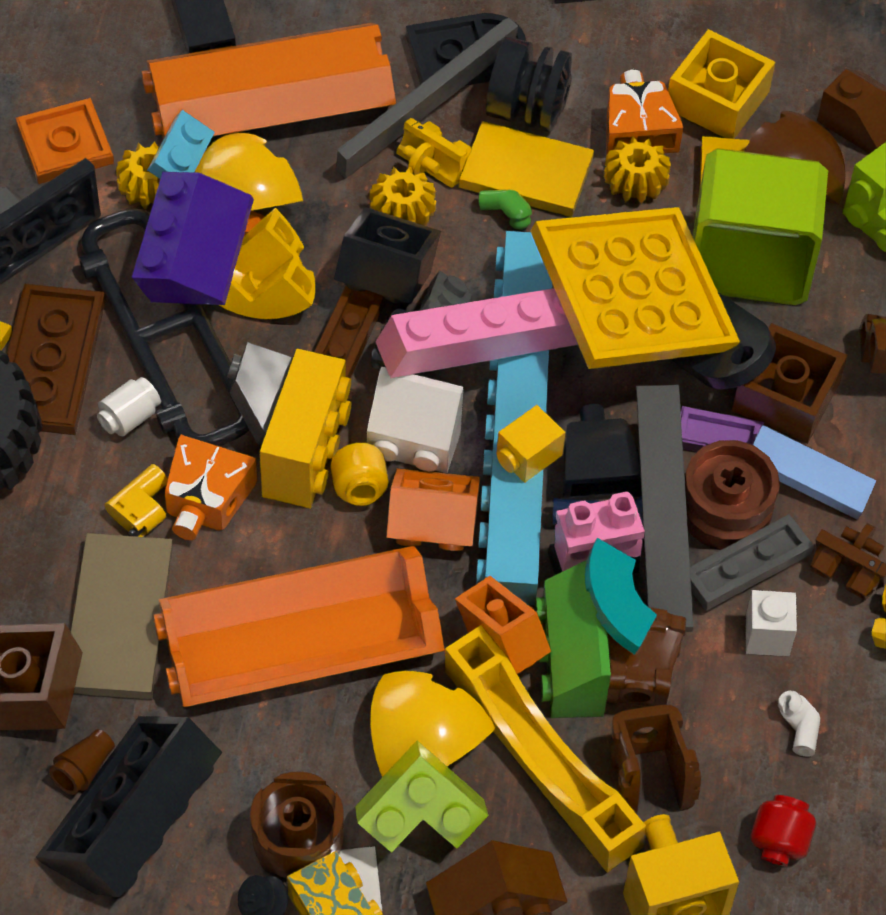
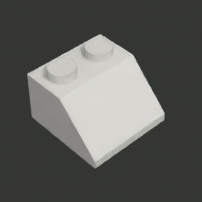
M381 367L367 428V443L376 446L383 453L385 461L395 460L415 465L423 471L448 473L461 433L463 387L414 374L390 378L387 369Z

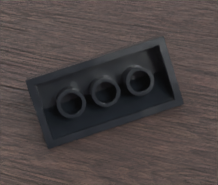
M138 716L100 768L88 789L84 790L36 858L42 864L96 895L121 897L123 893L127 892L135 884L138 878L137 873L148 857L156 853L161 847L164 840L163 836L172 823L185 813L189 806L188 801L196 789L211 776L214 770L213 765L222 754V751L189 717Z

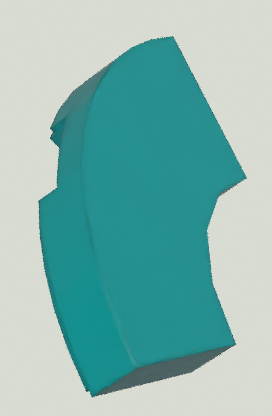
M597 538L586 561V591L590 592L591 599L598 612L596 617L604 629L615 641L635 655L657 614L643 603L635 590L632 573L636 560Z

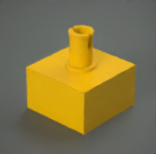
M657 815L643 822L646 825L645 834L651 850L631 855L623 891L630 914L730 915L739 880L721 833L716 832L678 843L669 815Z

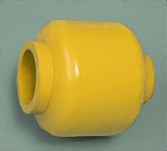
M357 442L348 444L339 449L332 458L331 473L334 489L337 496L343 501L357 506H365L375 502L387 490L389 479L383 453L376 446Z

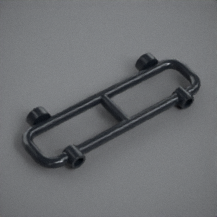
M129 208L99 218L91 223L83 232L81 244L85 255L78 257L79 263L87 280L94 277L97 278L148 381L160 396L162 409L155 411L161 430L164 434L174 431L178 439L180 435H184L216 446H222L242 437L249 431V428L234 401L233 403L239 414L235 422L206 434L194 432L148 344L150 341L193 325L230 395L234 380L227 378V373L231 361L201 304H182L185 309L184 311L140 328L109 267L103 250L98 246L97 241L101 235L126 225L137 224L145 232L150 213L142 209Z

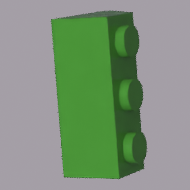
M587 560L545 580L543 597L535 598V611L541 624H544V633L551 649L549 654L539 659V662H547V675H541L542 702H550L551 718L604 717L611 677L607 631L596 617L598 612L593 604L590 592L586 591L585 567Z

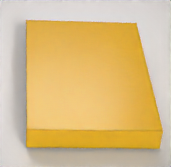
M482 121L471 148V153L460 176L459 188L478 193L483 190H515L531 207L572 217L593 160L594 150Z

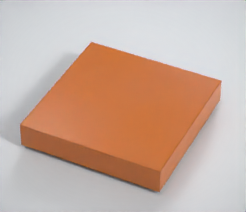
M91 98L16 117L17 128L38 184L53 180L84 158L88 159L95 166V169L114 164L113 153Z

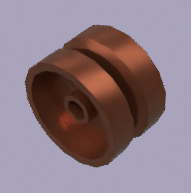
M719 440L703 446L691 457L685 473L688 532L702 544L722 550L768 526L772 519L774 504L780 487L778 470L770 457L756 446L738 440Z

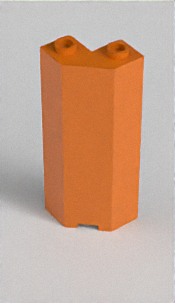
M367 23L147 60L148 70L141 71L145 94L152 93L153 99L157 104L158 112L151 113L155 136L162 135L164 139L172 122L181 110H184L215 132L213 136L395 105L396 99L391 67L387 54L382 55L380 43L382 36L379 26L375 23Z
M415 546L159 599L161 613L153 615L158 640L166 639L172 667L166 668L171 695L179 693L183 707L445 651L438 608L429 598L423 558Z

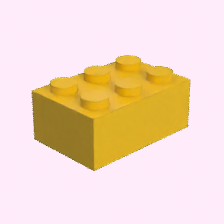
M296 349L260 449L262 497L311 509L316 493L323 494L328 479V470L325 469L327 460H332L338 451L340 435L336 434L339 425H347L352 403L347 401L351 388V378L346 377V360Z

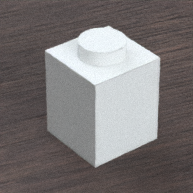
M752 590L746 612V654L790 656L797 632L796 593Z

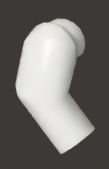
M786 691L779 697L778 707L782 716L796 731L793 752L800 756H813L818 738L820 715L805 697L799 695L796 691Z

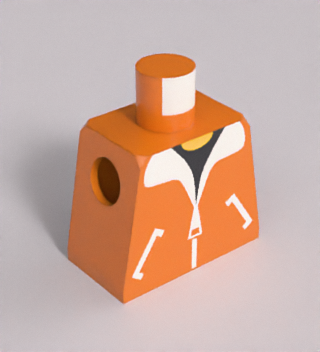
M638 70L624 72L620 76L621 84H613L609 87L606 156L609 150H614L618 141L629 144L633 136L637 142L644 143L649 138L651 147L663 145L664 154L679 153L683 124L665 83L661 81L644 82L643 74Z
M180 435L165 489L167 513L177 517L172 531L182 539L195 540L201 526L218 531L225 529L256 485V458Z

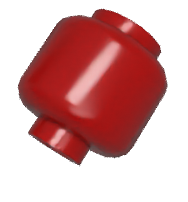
M774 795L773 800L760 804L750 839L755 847L763 851L761 859L772 864L788 866L789 859L800 860L807 856L817 822L814 815L809 812V804L785 795Z

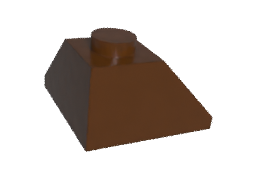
M845 69L823 91L817 121L870 154L886 142V86L862 71Z

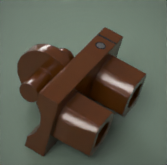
M867 523L861 532H858L846 526L841 537L854 545L821 529L815 540L817 550L811 563V571L831 581L840 564L846 565L855 570L846 585V590L863 600H867L879 584L882 586L886 585V563L864 552L866 550L879 557L884 550V545L872 539L876 527Z

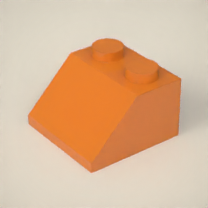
M397 468L391 485L386 538H394L397 544L403 546H420L422 541L439 543V548L451 551H460L464 549V546H473L481 477Z

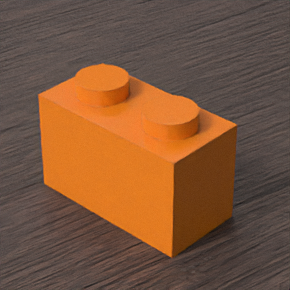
M488 576L455 598L468 633L482 625L508 657L516 674L531 667L536 661L551 652L537 612L492 576Z

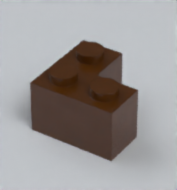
M491 840L426 882L435 915H552L554 910L568 902L552 852Z

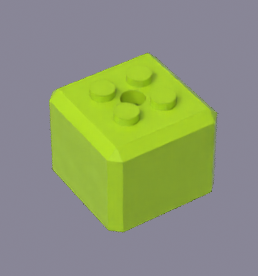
M720 148L706 154L695 215L693 239L719 293L729 297L798 305L808 300L822 243L828 170L819 161Z

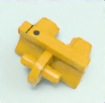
M413 118L405 121L403 127L404 136L397 148L396 154L409 161L408 168L411 167L414 175L427 172L451 188L459 183L467 158L471 153V146L461 140L453 143L442 137L440 127L430 121L424 124L419 123Z

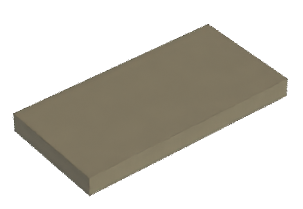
M86 534L71 634L83 652L73 694L152 699L160 647L153 615L161 613L159 599L166 598L173 539Z

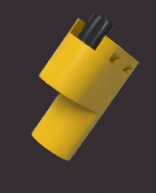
M151 464L105 503V509L108 514L128 531V536L144 537L166 519L165 511L152 497L167 485V476L158 466Z

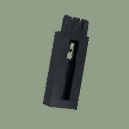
M171 0L187 54L236 46L235 35L224 0Z

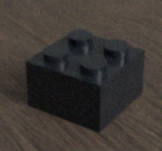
M365 207L343 236L334 280L345 283L352 290H368L383 295L386 300L393 303L411 304L431 274L441 231Z

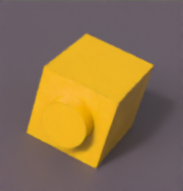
M535 405L498 432L497 459L507 472H514L525 483L563 455L566 432L538 405Z

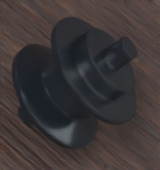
M253 875L242 883L238 892V907L242 915H284L286 912L288 891L285 884L279 878Z

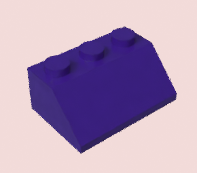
M162 172L132 275V279L151 302L225 305L254 201L253 197L248 193L199 172Z

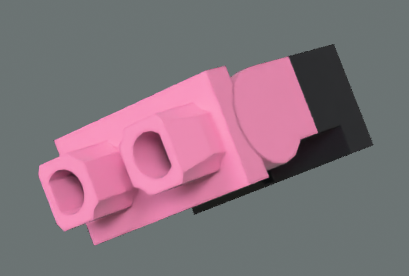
M629 492L613 494L610 500L591 504L585 500L570 503L569 508L556 511L558 524L555 526V543L550 544L548 550L555 575L587 560L588 554L597 538L635 559L636 562L632 574L639 573L642 538H644L645 530L633 496Z

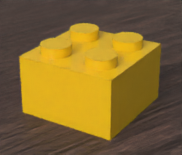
M708 29L670 77L668 92L679 116L724 138L735 139L770 92L775 61Z

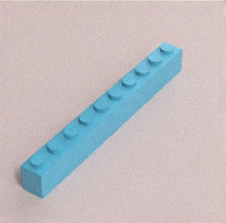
M506 231L505 247H497L495 271H503V280L495 279L494 298L552 289V281L531 232ZM549 350L490 360L489 370L497 371V380H489L487 405H495V415H487L485 440H493V450H484L483 475L491 476V486H482L481 511L489 512L488 523L480 522L478 548H487L486 560L478 559L476 584H478L488 576H492L527 605L534 606L538 587L543 470L524 483L514 472L509 473L501 466L496 452L499 431L535 405H538L546 413Z

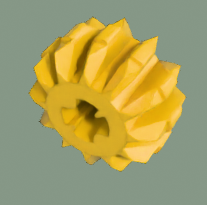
M634 136L629 141V144L618 141L614 150H609L606 156V167L604 169L605 183L610 184L612 195L623 193L625 202L633 197L637 198L642 204L646 196L656 200L660 190H665L669 183L670 157L664 156L663 145L651 147L649 138L644 143L637 142Z
M155 141L147 148L138 143L136 152L125 150L122 157L123 160L118 161L116 166L117 186L120 193L126 195L130 205L141 201L144 209L150 203H154L160 182L158 177L147 171L159 149Z
M393 166L390 175L380 173L377 184L372 185L370 189V209L427 226L429 217L434 216L436 211L434 183L427 182L425 172L413 175L411 167L406 172H399Z

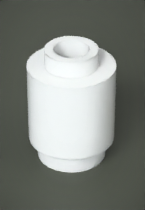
M143 377L136 381L130 379L98 403L100 412L97 414V418L101 426L109 434L116 433L119 436H125L155 414V408L161 404V399L156 389L147 379Z

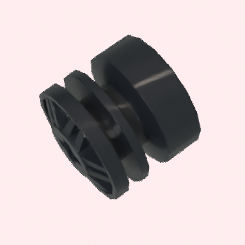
M505 37L497 54L490 78L486 99L487 116L512 122L522 106L525 107L526 126L533 127L541 111V130L553 131L558 117L565 108L571 87L572 53L561 50L552 66L554 52L552 47L547 46L543 49L538 61L535 62L533 61L532 42Z

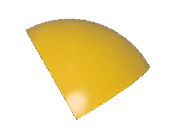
M233 133L219 138L206 149L195 172L250 194L254 199L251 211L303 201L298 180L284 157H276L265 147L267 141L253 134Z
M277 208L266 215L243 237L226 303L219 306L236 314L258 319L284 318L295 315L312 306L315 297L314 272L307 270L303 266L299 254L304 249V245L293 227Z
M398 671L384 674L379 680L373 695L371 705V736L376 761L382 777L416 741L420 742L442 763L448 766L478 746L494 731L496 726L485 709L462 688L450 690L431 681L432 674L417 671Z

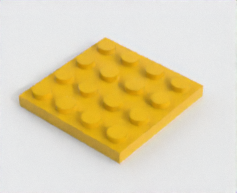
M679 207L536 221L530 230L588 369L721 353L740 343Z

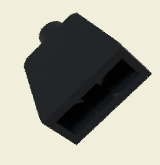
M599 404L583 406L579 410L580 421L567 424L562 499H611L613 494L629 492L633 497L641 496L639 451L627 421L622 418L605 419L604 408Z

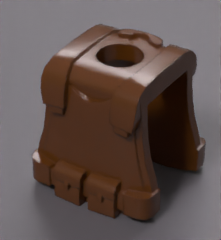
M650 608L657 616L635 655L621 646L607 632L611 677L606 703L618 705L620 703L644 706L667 705L673 667L677 657L680 656L681 640L685 636V617L670 614L664 609Z
M655 705L625 710L615 714L612 720V738L614 742L610 745V763L613 769H618L617 791L636 814L638 812L640 794V767L636 754L665 750L680 810L692 808L695 800L699 798L701 772L695 750L687 749L680 730L683 726L682 714L678 708L672 705ZM645 727H652V728H654L653 730H651L650 732H648V733H646V734H642V735H635V734H633L634 732H636L637 730H639V729H641V728H645Z

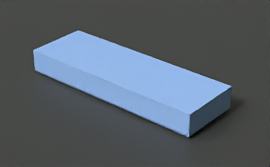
M762 425L753 445L770 457L778 470L780 482L857 520L859 519L876 480Z

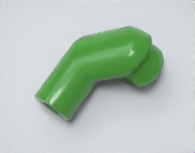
M483 190L479 192L480 210H502L510 218V225L514 229H525L531 224V207L517 191Z

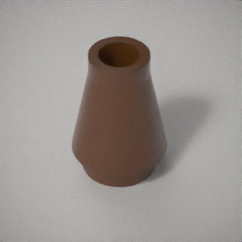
M95 729L88 737L54 757V765L49 770L52 780L60 789L68 794L74 795L79 790H87L108 754L115 748L113 740L104 731Z

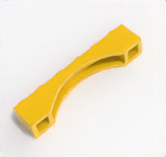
M482 625L446 647V674L458 688H462L485 709L496 726L493 732L604 870L608 873L642 849L646 825L620 793L596 776L563 742L530 697L508 657Z

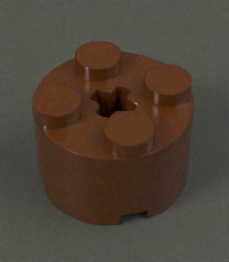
M301 771L283 773L275 777L274 782L263 790L261 788L255 795L250 811L252 842L255 854L264 870L287 878L290 874L334 851H337L340 855L344 841L343 804L337 792L335 793L326 785V781L321 777Z

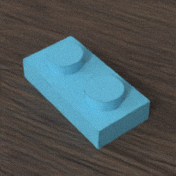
M181 110L172 122L147 171L161 179L162 172H195L215 132L184 110Z

